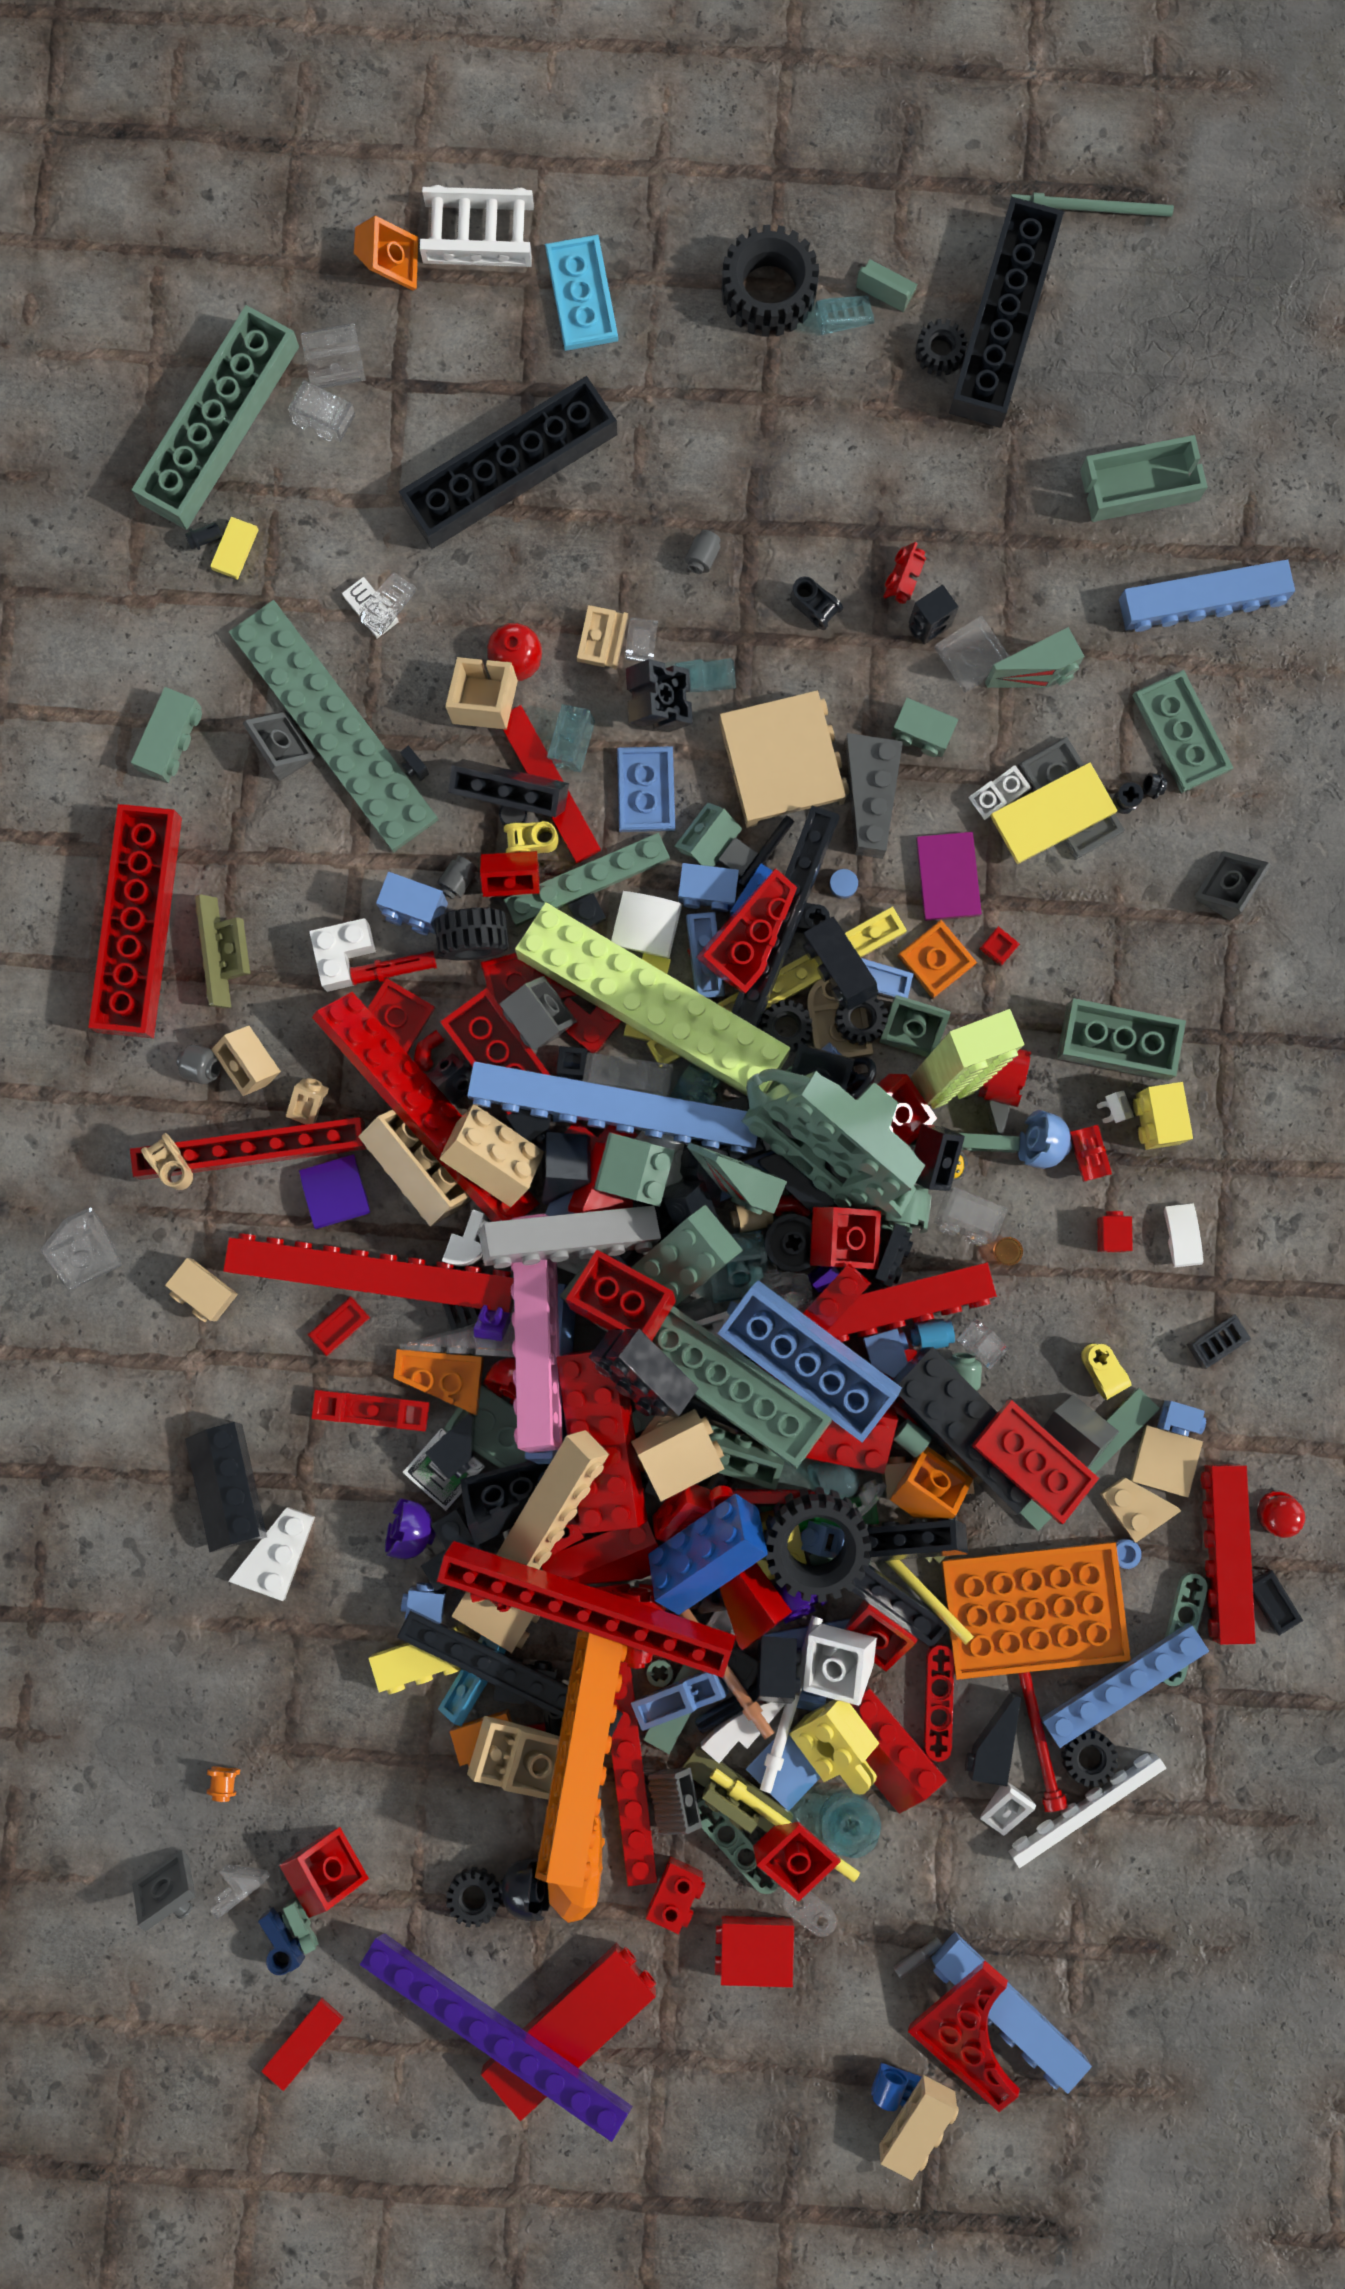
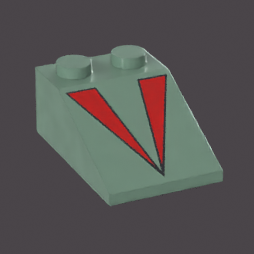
M1069 627L993 664L985 684L987 688L1051 687L1057 683L1059 686H1062L1074 678L1073 675L1079 670V665L1085 656Z
M689 1142L687 1146L689 1151L719 1188L732 1196V1202L760 1215L763 1210L775 1213L787 1183L786 1180L756 1166Z

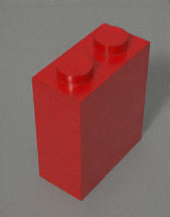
M722 1916V1924L716 1925L715 1943L721 1944V1956H715V1975H720L721 1985L793 1988V1918Z

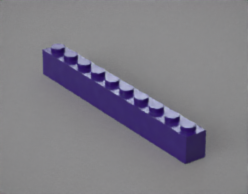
M384 1933L375 1938L360 1966L611 2142L614 2140L631 2111L632 2105Z

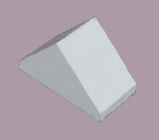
M1008 1782L1007 1787H999L981 1814L980 1819L1005 1836L1033 1812L1036 1805L1029 1796Z

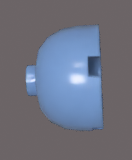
M1042 1110L1034 1111L1025 1121V1124L1029 1125L1026 1135L1020 1132L1018 1157L1021 1161L1025 1162L1024 1164L1035 1168L1045 1169L1056 1166L1071 1150L1072 1142L1069 1128L1062 1118Z

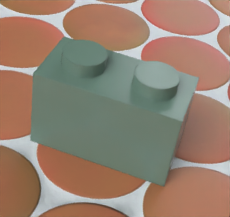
M906 698L891 736L896 741H902L904 746L913 745L921 748V751L928 756L942 757L958 719Z

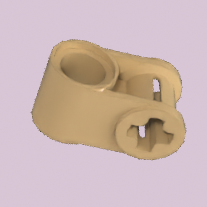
M164 1133L162 1139L149 1148L144 1147L141 1149L143 1156L165 1185L176 1190H184L191 1185L193 1173L181 1156L177 1145L167 1133ZM180 1168L182 1170L181 1179L177 1182H172V1172Z

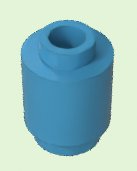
M941 1318L915 1323V1329L911 1330V1339L913 1346H918L919 1350L923 1347L938 1349L948 1347L949 1343H955V1333L951 1320L944 1321Z

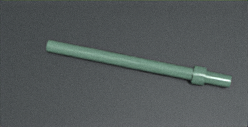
M1035 192L1032 195L1011 194L1012 197L1064 210L1172 217L1174 210L1173 205L1049 197L1045 196L1044 193Z

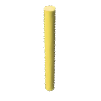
M900 1560L885 1561L965 1645L974 1637Z

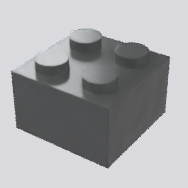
M544 976L524 984L500 1003L505 1018L517 1027L521 1040L526 1046L531 1047L533 1051L552 1042L577 1023L574 1016Z

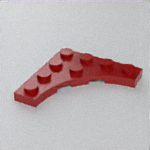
M983 1961L910 2024L908 2033L994 2109L1000 2112L1018 2098L1020 2088L1007 2076L998 2063L988 2035L989 2011L998 1996L1006 1989L1008 1980L988 1962Z

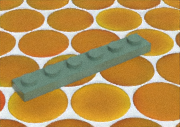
M656 833L541 883L540 894L513 895L504 899L517 927L535 919L545 903L559 909L592 893H596L670 861V857L659 833Z

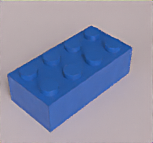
M735 1493L650 1552L648 1558L655 1601L680 1615L767 1556L759 1509Z

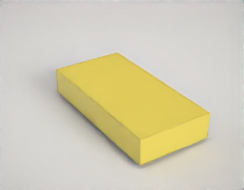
M231 517L211 563V569L238 580L258 533L257 526Z

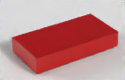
M350 1296L314 1328L308 1336L326 1356H329L371 1317Z

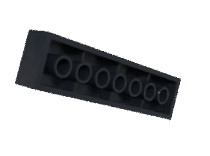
M1011 196L949 414L1002 428L1064 215L1063 210Z
M585 376L398 491L402 505L430 548L434 549L617 436V420L589 378Z

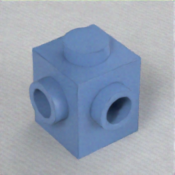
M417 1583L416 1587L411 1586L408 1594L404 1593L402 1598L401 1611L406 1612L405 1619L410 1609H413L441 1623L443 1620L446 1590L435 1591L430 1583Z

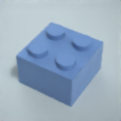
M388 872L376 904L382 912L381 914L386 916V921L401 926L403 922L411 925L413 931L422 935H428V932L435 934L434 920L445 913L448 902L441 890Z

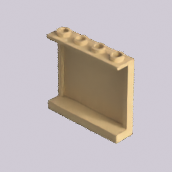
M818 690L720 714L719 724L746 828L757 826L760 820L809 809L811 806L817 807L838 801L839 805L844 804L846 795L849 794V788L846 778L841 779L839 768H842L841 757L838 751L834 752L832 742L835 741L832 725L827 726L825 715H828L827 704L824 698L820 699Z

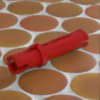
M432 950L382 962L380 959H377L372 964L350 967V974L353 985L374 980L383 982L385 978L432 968L436 969L437 964L434 951Z

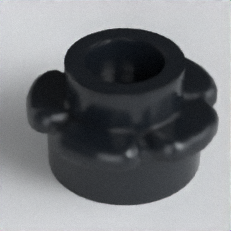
M1157 772V774L1148 773L1142 786L1143 794L1148 795L1152 799H1157L1159 795L1165 793L1167 780L1164 779L1162 772Z

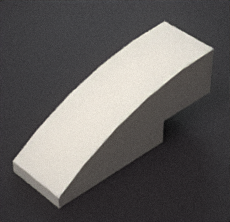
M757 1702L762 1708L761 1714L768 1724L786 1704ZM741 1711L715 1727L701 1741V1748L715 1761L720 1763L738 1741L748 1749L760 1735V1732L752 1720L748 1721Z

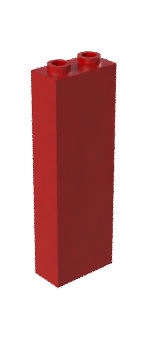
M616 1943L531 2020L523 2030L579 2068L656 1997V1981L647 1970L642 1972L635 1964L637 1960L627 1947L622 1949ZM490 2058L483 2064L481 2076L519 2121H522L547 2098V2096L493 2058Z

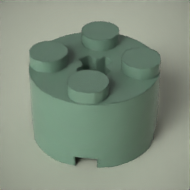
M914 1185L916 1192L901 1218H895L879 1206L872 1207V1210L881 1211L880 1229L892 1231L894 1224L897 1223L907 1227L906 1231L912 1233V1228H920L919 1233L927 1232L932 1196L928 1194L929 1189L920 1185Z

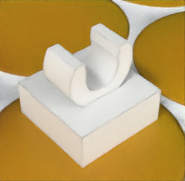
M1124 1091L1105 1096L1107 1101L1100 1102L1097 1105L1098 1109L1108 1107L1111 1111L1109 1117L1102 1119L1103 1123L1113 1122L1114 1120L1115 1123L1134 1117Z

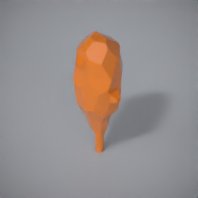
M600 1816L594 1817L592 1830L596 1831V1838L593 1849L588 1851L587 1862H590V1874L588 1880L583 1881V1887L578 1888L548 1883L549 1904L568 1923L582 1920L596 1906L603 1870L602 1848L605 1845V1838H602Z

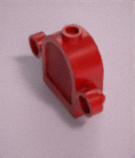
M694 1484L669 1497L652 1516L655 1538L664 1542L668 1541L733 1495L732 1489L728 1486H717L711 1490Z

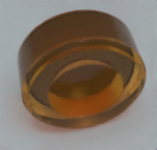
M1005 1237L996 1242L993 1248V1255L995 1260L1001 1265H1015L1023 1256V1247L1017 1239Z

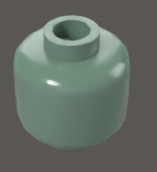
M970 1353L952 1354V1358L946 1361L976 1391L979 1390L982 1375L981 1362L975 1359V1355Z

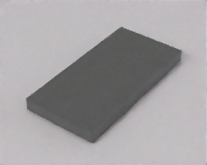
M1066 736L1019 763L1018 768L1034 792L1084 766V763ZM1113 814L1063 841L1074 859L1077 860L1122 834L1125 829L1117 816Z

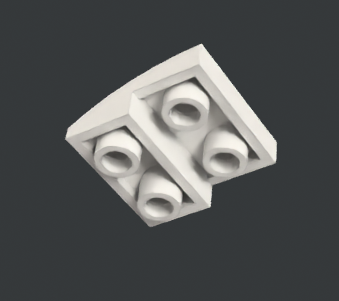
M623 891L611 941L626 950L670 958L682 904L655 896Z

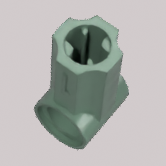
M906 1419L900 1426H896L892 1446L897 1450L907 1451L916 1458L926 1449L931 1441V1436L910 1419Z

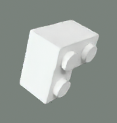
M363 918L309 931L322 987L329 992L354 986L348 958L376 952L371 928L367 920Z

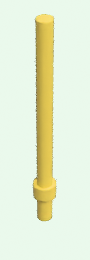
M717 1768L711 1773L710 1779L728 1791L727 1795L736 1801L741 1800L775 1826L792 1823L746 1790L747 1786L738 1779L732 1780ZM842 1859L834 1868L852 1882H855L860 1874L858 1870Z

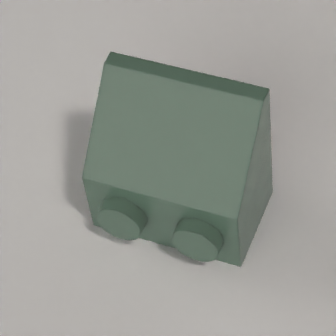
M609 1133L594 1189L660 1207L675 1150Z

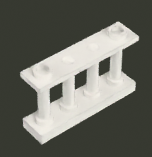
M440 185L423 187L425 207H432L430 238L420 239V252L423 264L531 267L530 242L523 241L524 210H534L532 190L524 188H514L512 190L447 188ZM443 208H459L458 238L456 240L441 239ZM470 208L486 209L485 239L483 241L469 240ZM497 209L513 210V233L510 242L496 241Z

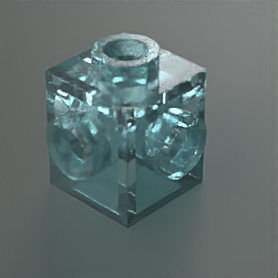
M691 1063L681 1075L670 1097L712 1105L718 1096L715 1089L720 1081L709 1072Z

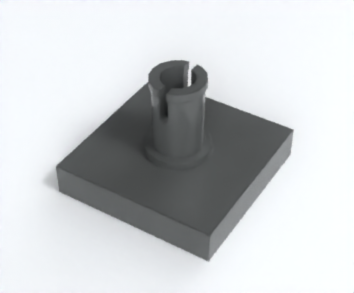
M180 1850L132 1884L137 1922L143 1931L146 1932L172 1913L178 1919H183L192 1910L190 1900L196 1896L189 1856L183 1850Z

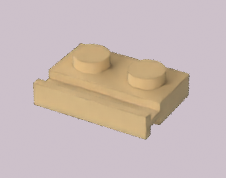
M588 605L577 662L601 667L607 666L617 670L628 613L624 612L622 614L617 613L615 610Z

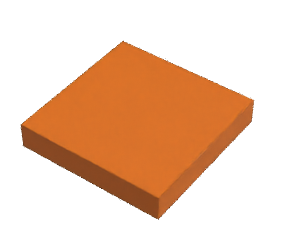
M942 920L897 955L910 973H914L915 979L932 999L977 964L976 960Z

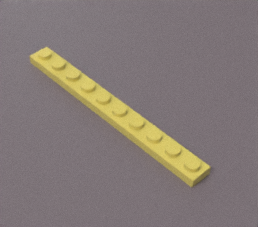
M891 907L845 934L859 956L863 957L905 934L907 930L895 909ZM806 954L781 968L765 1011L772 1004L786 1000L822 979L818 973L817 967L819 965L815 958L810 960ZM739 992L719 1002L718 1005L732 1012ZM654 1040L646 1043L660 1069L681 1058V1056Z

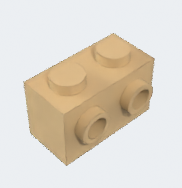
M250 1026L224 1035L211 1049L242 1096L268 1086L281 1072Z
M186 1258L165 1285L171 1290L169 1295L182 1305L187 1302L194 1308L192 1313L204 1322L208 1319L210 1321H217L238 1295L202 1265L190 1258Z

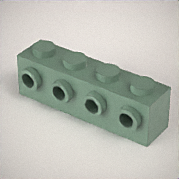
M710 1425L713 1433L709 1437L712 1442L717 1440L724 1454V1457L720 1458L724 1470L718 1473L776 1490L784 1466L783 1459L746 1434H733Z

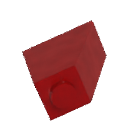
M606 1142L595 1143L591 1152V1183L574 1191L568 1205L569 1212L585 1213L633 1208L632 1199L594 1189Z
M757 1562L720 1587L741 1650H744L760 1639L761 1636L765 1635L792 1613Z

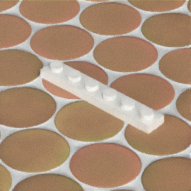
M1146 1753L1139 1756L1133 1762L1134 1766L1130 1769L1116 1772L1113 1777L1109 1778L1110 1782L1102 1788L1097 1786L1085 1794L1086 1798L1077 1805L1076 1803L1069 1804L1068 1808L1061 1811L1062 1815L1055 1820L1049 1819L1042 1822L1036 1828L1037 1832L1028 1838L1023 1836L1017 1839L1012 1844L1013 1848L1008 1851L1015 1863L1021 1868L1165 1770L1166 1767L1161 1759L1154 1753L1150 1755Z

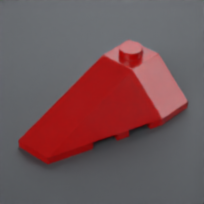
M774 869L714 935L696 958L717 977L746 994L766 968L768 957L776 943L777 934L787 915L797 887L781 872Z
M647 1518V1522L638 1528L603 1531L573 1544L554 1555L551 1554L550 1558L541 1567L545 1572L581 1584L639 1580L651 1575L648 1554L658 1548L659 1544Z

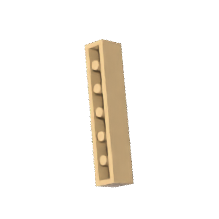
M586 1430L565 1437L496 1555L536 1569H540L542 1564L550 1558L552 1554L551 1549L564 1535L565 1526L576 1515L577 1506L589 1494L591 1483L603 1471V1463L609 1455Z

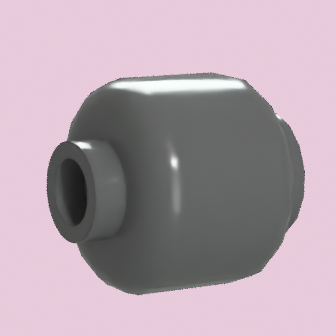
M191 1044L184 1051H181L177 1057L180 1076L185 1080L198 1084H208L217 1079L221 1072L222 1065L210 1048Z

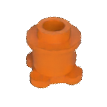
M218 1766L208 1769L207 1775L211 1776V1784L206 1794L211 1795L213 1801H230V1797L236 1795L234 1782L236 1775L240 1774V1769Z

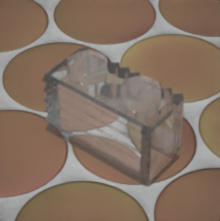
M305 380L302 381L288 407L292 422L296 426L305 430L307 427L316 430L317 435L326 441L334 439L341 442L347 429L350 427V423L355 418L353 405L350 402L332 395L330 392L322 390L320 387L312 385Z

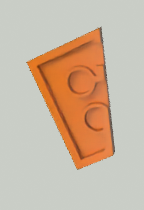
M397 1349L394 1379L440 1398L474 1415H478L484 1357Z

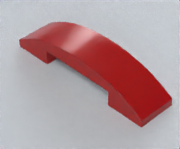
M315 1390L312 1419L426 1431L430 1402Z

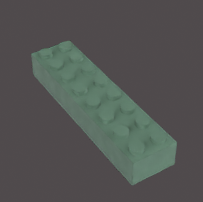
M245 305L131 491L139 504L186 530L189 528L297 352L299 345L293 330Z

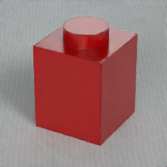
M1106 1211V1216L1097 1218L1098 1252L1126 1253L1133 1251L1132 1216H1123V1211Z

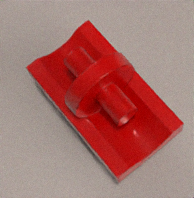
M1094 1125L1071 1131V1142L1083 1182L1111 1175L1112 1171L1099 1126Z

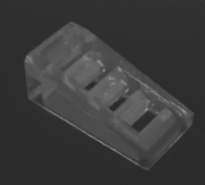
M394 572L359 609L360 621L379 635H382L416 592V587ZM394 586L402 591L403 594L400 595L391 588ZM388 595L390 598L395 600V602L393 603L385 596ZM381 604L382 606H384V607H385L386 609H388V610L385 611V610H383L382 608H380L378 605Z

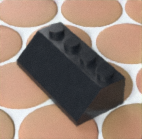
M234 1421L205 1429L186 1438L185 1442L209 1553L267 1538L243 1425Z

